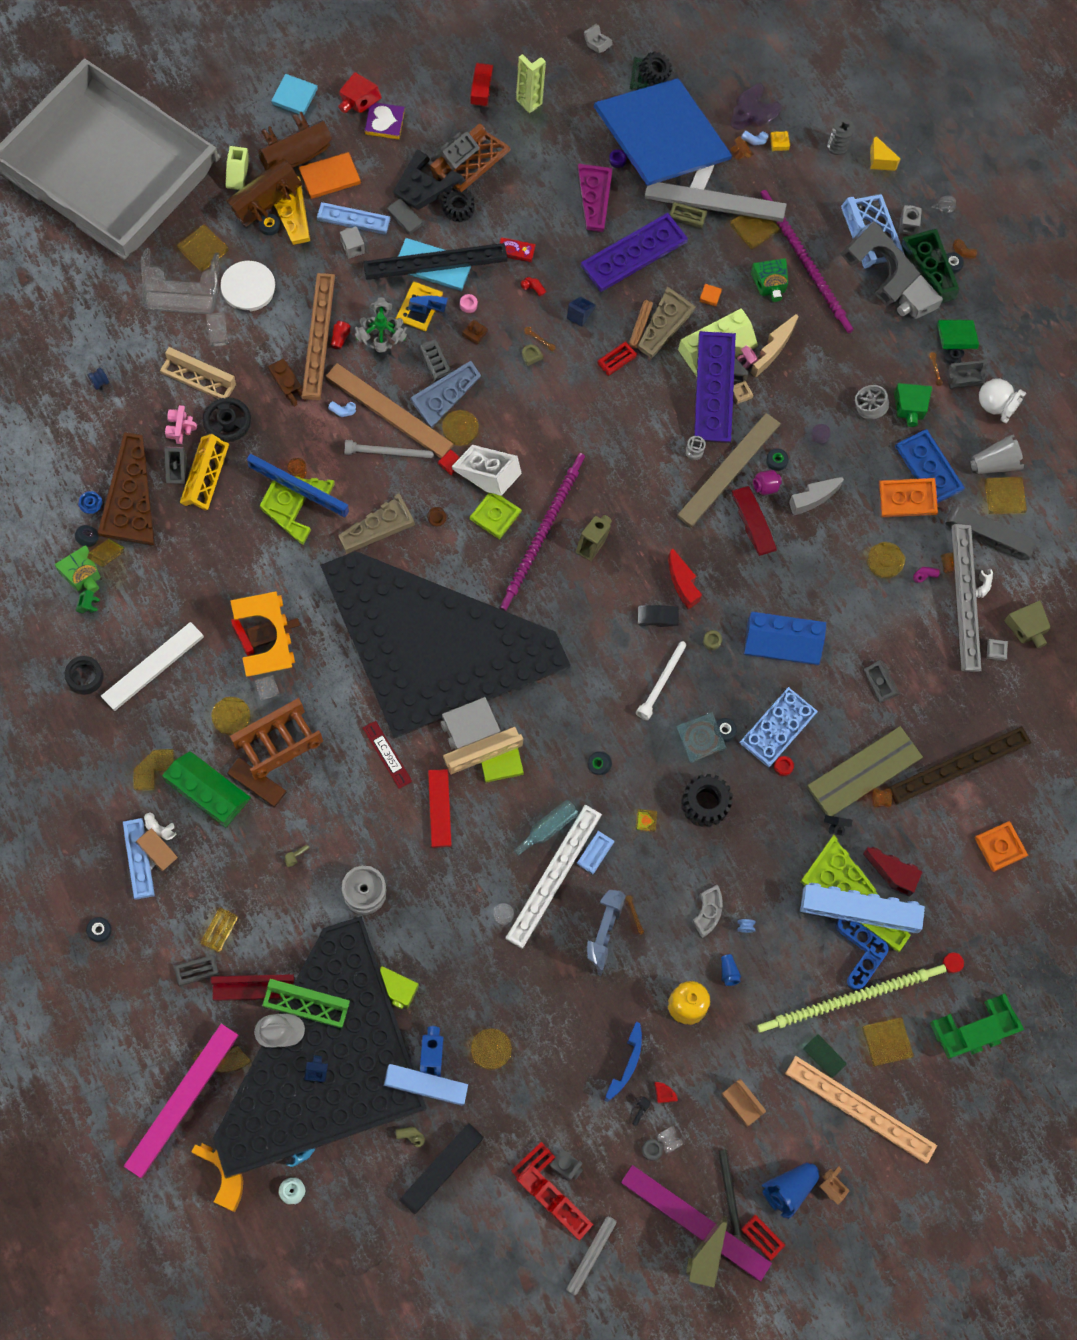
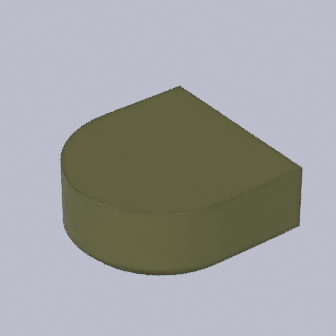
M526 345L522 350V358L527 366L543 359L541 351L535 345Z

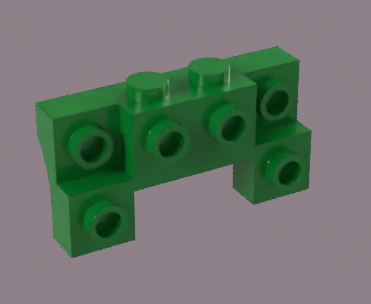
M1005 993L984 1002L990 1015L984 1019L958 1029L951 1014L930 1022L936 1039L941 1042L948 1059L971 1052L972 1055L983 1051V1046L989 1044L990 1048L1001 1044V1039L1024 1030Z

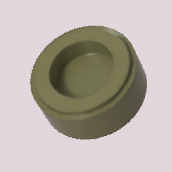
M710 630L705 633L703 645L707 649L716 650L721 646L722 636L719 632Z

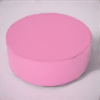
M466 294L461 297L460 309L463 312L472 313L477 309L478 301L475 296Z

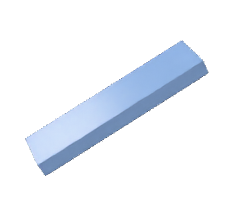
M321 202L317 221L351 228L357 226L360 230L386 235L390 216Z
M143 818L124 821L123 828L134 899L155 896L149 857L136 843L145 834Z
M392 1064L388 1065L384 1086L461 1106L465 1103L468 1084Z

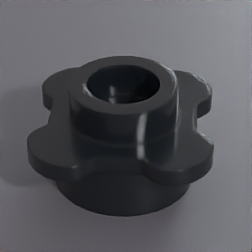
M947 349L948 353L944 356V359L949 364L962 362L961 358L965 354L962 349Z

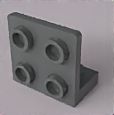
M468 131L462 134L458 132L446 140L444 145L433 151L435 155L430 159L434 161L442 156L451 169L454 170L480 147Z

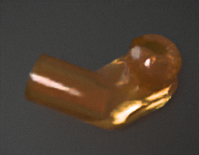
M961 239L954 240L953 248L956 253L962 257L976 258V249H968Z

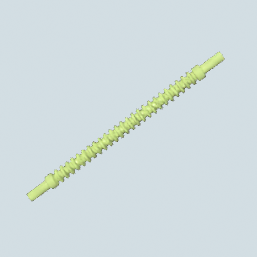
M943 964L928 970L920 969L917 973L913 972L912 975L908 973L907 977L902 975V978L897 977V980L893 978L891 982L887 980L886 983L881 982V985L876 984L875 987L871 985L870 989L865 987V990L860 989V992L854 991V994L850 992L848 996L844 994V997L839 996L838 999L834 997L833 1001L828 999L827 1003L823 1001L822 1004L817 1003V1006L813 1004L811 1008L807 1006L806 1009L801 1008V1011L796 1010V1013L791 1011L790 1015L785 1013V1016H776V1019L759 1024L757 1028L759 1033L776 1027L783 1028L786 1027V1024L791 1025V1022L794 1024L797 1020L801 1022L803 1018L807 1020V1017L812 1018L813 1015L817 1017L818 1013L823 1015L824 1011L828 1013L829 1010L834 1011V1008L838 1010L840 1006L844 1008L845 1005L850 1006V1003L855 1004V1001L860 1003L861 999L865 1001L867 997L871 999V996L877 997V994L881 996L882 992L887 994V991L898 990V987L902 989L904 985L908 987L909 984L914 985V982L918 984L919 981H927L929 977L946 972V967Z

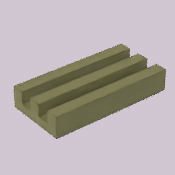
M673 202L670 216L675 222L701 229L707 214L705 210Z

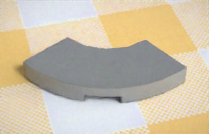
M718 884L700 893L702 908L699 915L692 922L701 938L707 936L715 928L721 916L723 901Z

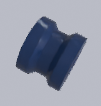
M101 367L96 372L87 374L96 390L100 389V386L110 383Z

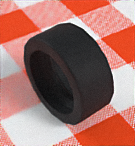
M78 656L72 659L67 664L64 672L65 680L70 689L82 695L97 691L104 679L103 670L98 661L89 656ZM89 665L95 670V679L87 685L81 686L76 684L73 680V672L80 666Z

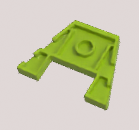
M296 477L327 494H330L335 485L333 480L327 479V481H322L317 478L301 479ZM273 480L260 504V509L300 544L304 545L311 529L294 520L306 497Z

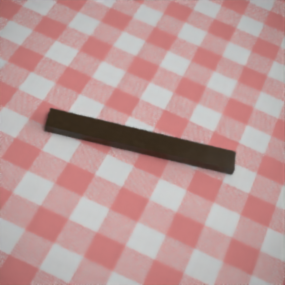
M1021 726L888 787V790L896 805H899L1026 747L1032 742Z

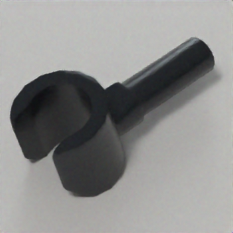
M642 1097L637 1103L641 1109L632 1123L635 1126L638 1125L642 1115L650 1107V1101L646 1097Z

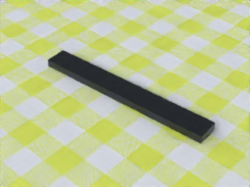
M505 243L368 260L363 261L366 280L507 262Z

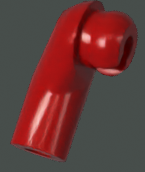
M526 277L521 281V287L524 290L533 288L539 297L547 292L536 278Z

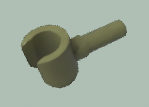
M307 844L298 851L286 854L285 863L287 867L297 864L296 857L309 849Z

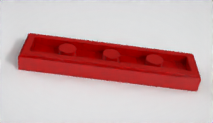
M448 769L428 770L432 848L451 847Z

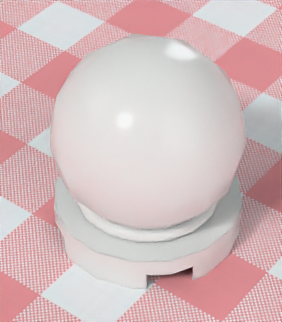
M991 379L981 387L979 402L986 412L1000 414L1002 416L1000 420L1007 424L1009 421L1007 417L1010 418L1023 400L1021 397H1024L1026 392L1021 389L1018 393L1014 392L1013 386L1006 380Z

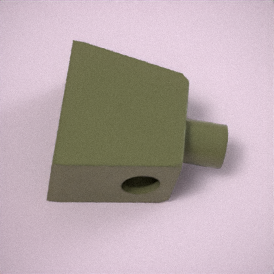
M603 515L601 518L595 516L581 533L576 553L591 562L608 537L612 522L608 516Z
M1041 601L1010 613L1004 620L1021 643L1025 644L1033 640L1037 649L1047 644L1043 635L1049 631L1050 624Z

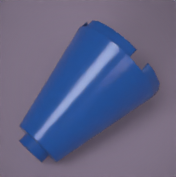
M809 1163L795 1167L766 1181L762 1185V1187H765L763 1195L775 1211L779 1209L783 1212L781 1216L789 1219L796 1213L819 1180V1170L814 1164Z

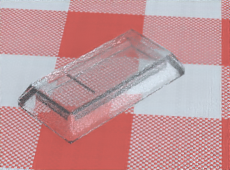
M224 312L206 314L211 347L229 345Z

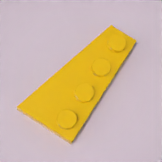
M302 186L295 190V197L289 194L291 200L285 197L275 204L293 245L310 241Z

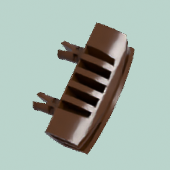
M299 112V118L296 114L292 117L299 131L280 140H277L271 126H268V132L264 128L261 133L264 135L268 145L259 149L258 156L265 170H268L282 158L288 161L292 168L329 148L331 146L329 142L332 140V137L324 120L308 125L303 113Z
M282 158L231 196L226 202L232 206L231 209L235 212V216L247 227L256 219L263 221L261 215L267 218L268 213L266 211L279 203L281 199L286 197L288 200H291L289 194L295 197V190L302 184L289 162Z

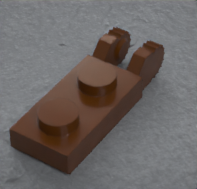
M283 358L269 365L268 370L285 397L295 407L298 404L293 394L298 392L302 399L303 389Z

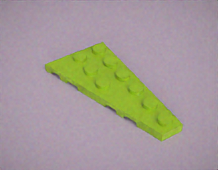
M835 835L832 836L800 881L805 886L806 884L809 885V883H817L823 888L838 887L841 889L840 891L845 892L849 890L859 891L861 895L877 894L874 886L858 865H855L849 857V853L842 848ZM860 923L884 940L888 946L898 953L911 936L907 931Z

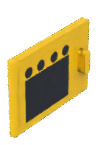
M413 281L395 319L401 318L404 324L427 331L435 310L427 308L425 314L408 310L410 298L418 296L442 297L443 292Z

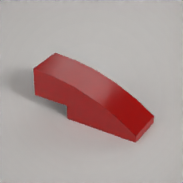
M476 63L470 104L488 106L493 65Z
M671 549L668 556L671 579L681 601L689 610L700 602L702 594L694 585L696 575L677 552Z

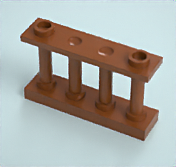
M299 698L230 735L236 750L243 748L254 767L250 768L254 780L265 777L270 771L310 749L317 748L323 742L320 731L312 733L301 716L305 711ZM292 719L296 721L306 737L295 743L284 725ZM274 729H278L288 745V748L279 753L267 735ZM256 739H261L271 755L270 758L263 762H260L250 745Z

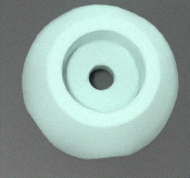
M287 1178L279 1187V1196L286 1204H297L305 1195V1186L298 1178Z

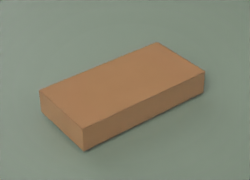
M152 828L136 841L139 847L161 871L178 858Z

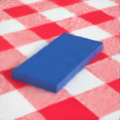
M927 429L896 443L895 448L915 479L935 478L937 504L964 491L965 487Z

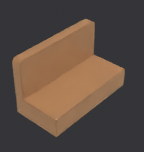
M741 1079L721 1094L747 1127L766 1112Z

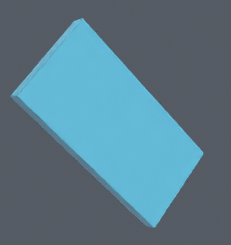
M406 238L399 256L445 250ZM471 266L408 275L462 291Z

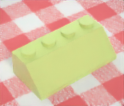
M741 308L681 339L678 350L697 377L699 331L736 333L735 358L743 354L741 349L746 345L754 349L758 347L751 321Z

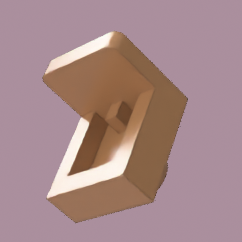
M839 1166L834 1171L830 1168L823 1175L824 1181L820 1185L827 1193V1196L837 1205L844 1200L850 1191L836 1177L842 1170Z

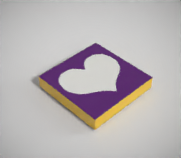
M374 103L369 107L365 135L400 139L405 107Z

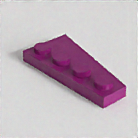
M578 163L586 230L604 232L613 168Z

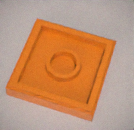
M1010 821L974 837L992 872L1028 856Z

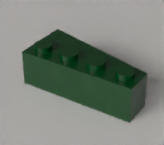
M937 228L903 237L901 246L904 254L915 265L920 275L943 298L941 303L957 299L959 287Z

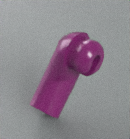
M921 567L914 573L913 579L917 583H922L927 577L938 578L939 569Z

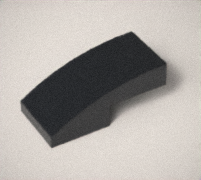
M666 605L638 606L639 626H679V608Z

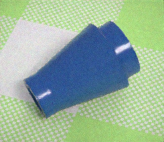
M733 955L722 956V981L725 986L739 984L741 974L735 964Z

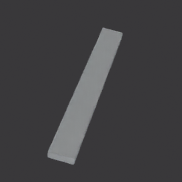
M661 182L647 186L645 199L668 203L676 202L692 207L783 222L786 210V203Z
M954 524L952 525L961 671L980 672L982 670L971 525Z

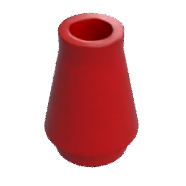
M337 321L334 324L331 347L338 350L341 349L351 332V326L348 323Z

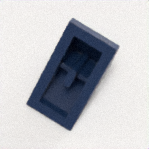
M583 297L573 300L568 305L567 319L582 327L595 309L596 304Z

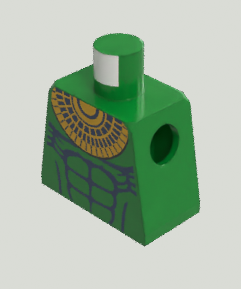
M786 258L753 263L751 276L760 295H771L773 302L782 300L781 293L786 292L788 286Z

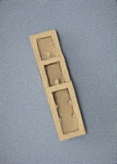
M797 314L769 335L768 345L761 349L760 359L753 364L751 374L755 378L773 362L784 348L799 317Z

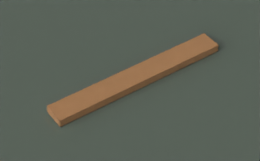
M317 273L302 399L321 400L335 274Z
M338 363L326 375L328 381L423 447L432 451L439 458H442L453 448L454 444Z

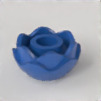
M88 491L80 496L78 506L84 513L93 514L101 508L102 498L96 492Z

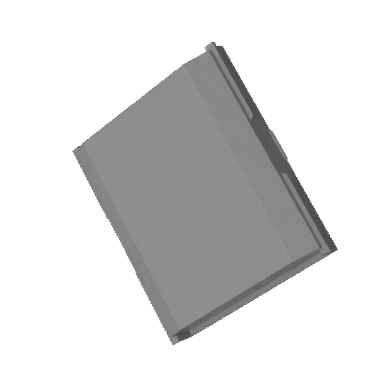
M84 58L0 143V174L38 201L42 200L74 222L77 228L125 260L130 253L140 247L202 181L213 162H217L221 156L217 153L215 146Z

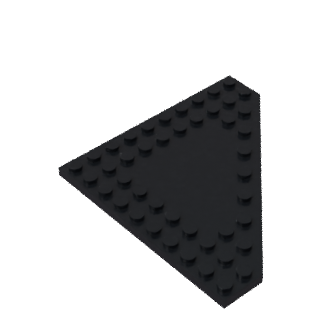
M357 551L320 565L393 739L442 720L443 713L484 697L489 701L571 667L556 631Z
M362 916L323 928L293 984L349 1000L343 1027L339 1028L299 1017L305 1027L304 1036L300 1042L285 1047L271 1048L261 1046L213 1136L225 1179L426 1110L422 1095L384 1086L389 1064L413 1070ZM294 998L288 1002L293 1010L303 1007L299 999ZM317 1004L308 1007L311 1015L317 1016L323 1012ZM334 1009L327 1014L331 1020L340 1022L342 1011ZM314 1055L322 1056L321 1063L328 1064L325 1082L304 1080L307 1062H313Z

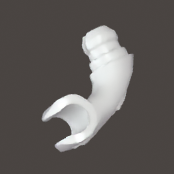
M988 569V575L984 574L983 570H981L979 579L983 581V585L976 589V597L982 599L989 592L992 586V569Z
M145 814V827L148 830L152 828L159 837L170 840L177 835L171 831L174 829V824L170 823L167 827L160 826L156 819H154V814Z

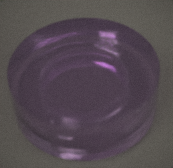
M817 424L813 428L811 435L814 441L824 443L829 439L831 431L827 425Z

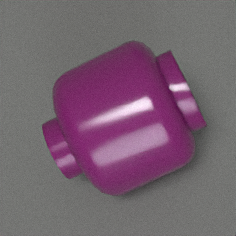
M772 469L757 473L753 479L755 491L763 496L778 492L782 484L781 476Z

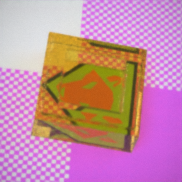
M638 809L636 830L655 832L657 811Z

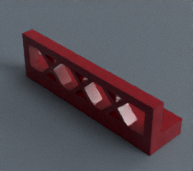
M294 974L211 977L213 1001L264 1000L270 979L293 985L295 976ZM271 992L269 1000L282 998L280 994Z

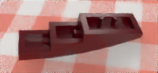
M746 486L732 490V497L738 506V513L745 524V531L758 555L761 556L777 551L770 529L750 487Z

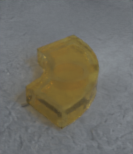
M236 1046L227 1052L215 1072L227 1073L237 1071L250 1064L251 1061ZM203 1049L193 1057L195 1061L197 1060Z

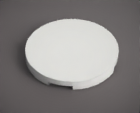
M242 261L230 266L225 271L221 279V291L225 301L233 308L255 311L263 308L272 300L275 291V280L273 274L265 265L255 261Z

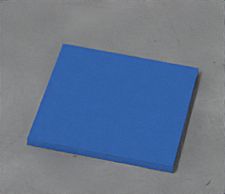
M679 78L595 102L593 106L647 186L730 160L732 154Z

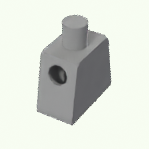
M920 275L902 293L899 300L901 305L897 308V311L901 316L909 313L913 318L917 319L938 309L943 298Z

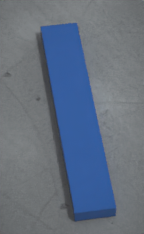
M252 454L248 456L249 468L342 517L348 515V504Z

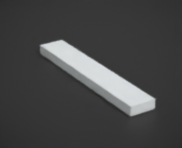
M191 622L188 623L102 694V699L113 711H116L204 638L203 634Z

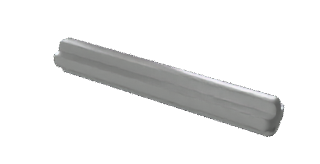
M609 1216L606 1217L567 1287L569 1293L576 1295L616 1225L615 1219Z

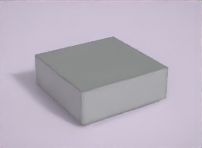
M989 639L987 641V659L1006 661L1008 641Z

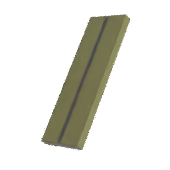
M900 726L807 785V789L824 813L834 816L921 760L923 756Z

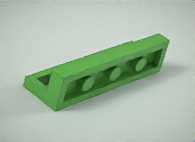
M270 979L262 1007L342 1028L350 1001ZM271 992L280 994L283 1000L277 1005L268 1003ZM294 998L299 999L303 1007L293 1010L288 1002ZM317 1004L323 1012L317 1016L311 1015L308 1007ZM334 1009L342 1011L340 1022L331 1020L327 1013Z

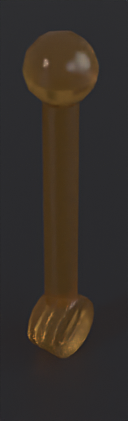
M525 327V334H531L548 346L549 350H555L554 344H550L532 331L531 327Z
M931 352L929 359L933 363L937 379L936 385L941 386L943 381L940 379L935 360L937 355L935 352Z
M627 895L625 900L629 903L638 932L643 934V928L632 902L633 897Z

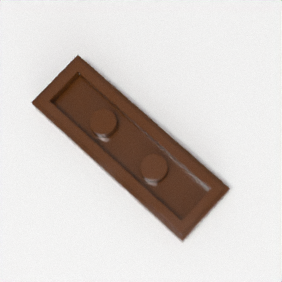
M238 758L227 774L275 808L287 793L286 790L266 776L254 780L250 771L252 766Z

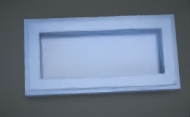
M597 831L578 860L577 865L594 874L615 841Z

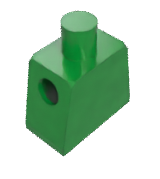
M897 384L894 390L897 416L899 418H906L907 426L916 427L918 420L924 419L928 410L932 386Z

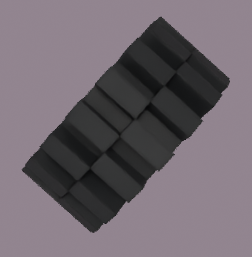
M656 51L648 53L639 65L640 75L645 77L644 81L648 80V84L653 83V85L663 83L672 74V64L668 63L670 61L669 58L665 59V54L661 56V52L657 54ZM651 65L656 66L660 73L656 72Z
M452 188V192L445 193L443 211L445 216L448 215L449 220L453 218L454 222L459 219V222H462L463 218L467 221L468 217H472L475 201L470 191L467 193V189H465L463 192H459ZM462 201L465 203V207L455 208L452 206V203Z

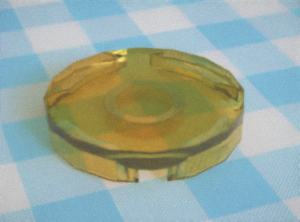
M452 411L443 420V435L454 445L463 446L470 444L478 435V421L468 411Z
M881 542L871 548L867 556V564L876 576L889 579L897 576L902 571L905 565V556L897 545L890 542Z
M237 697L221 699V701L214 705L211 713L215 728L226 735H232L247 727L251 720L248 705Z
M489 1028L482 1030L472 1041V1058L478 1066L484 1069H500L511 1056V1042L507 1035L499 1029Z

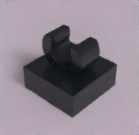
M825 815L824 823L831 824L829 834L843 836L845 833L844 826L852 827V819Z

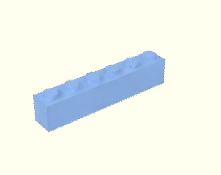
M817 883L806 884L803 888L800 912L912 933H919L922 930L925 906L919 905L918 902H899L898 898L893 897L883 899L877 894L861 895L859 891L849 890L845 892L840 891L841 889L838 887L823 888Z

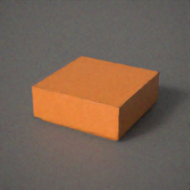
M705 284L699 302L716 307L722 289Z

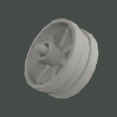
M869 385L863 387L855 396L857 411L863 418H879L889 409L887 392L881 386Z

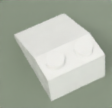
M471 445L452 466L454 471L484 491L500 496L522 474L517 456Z

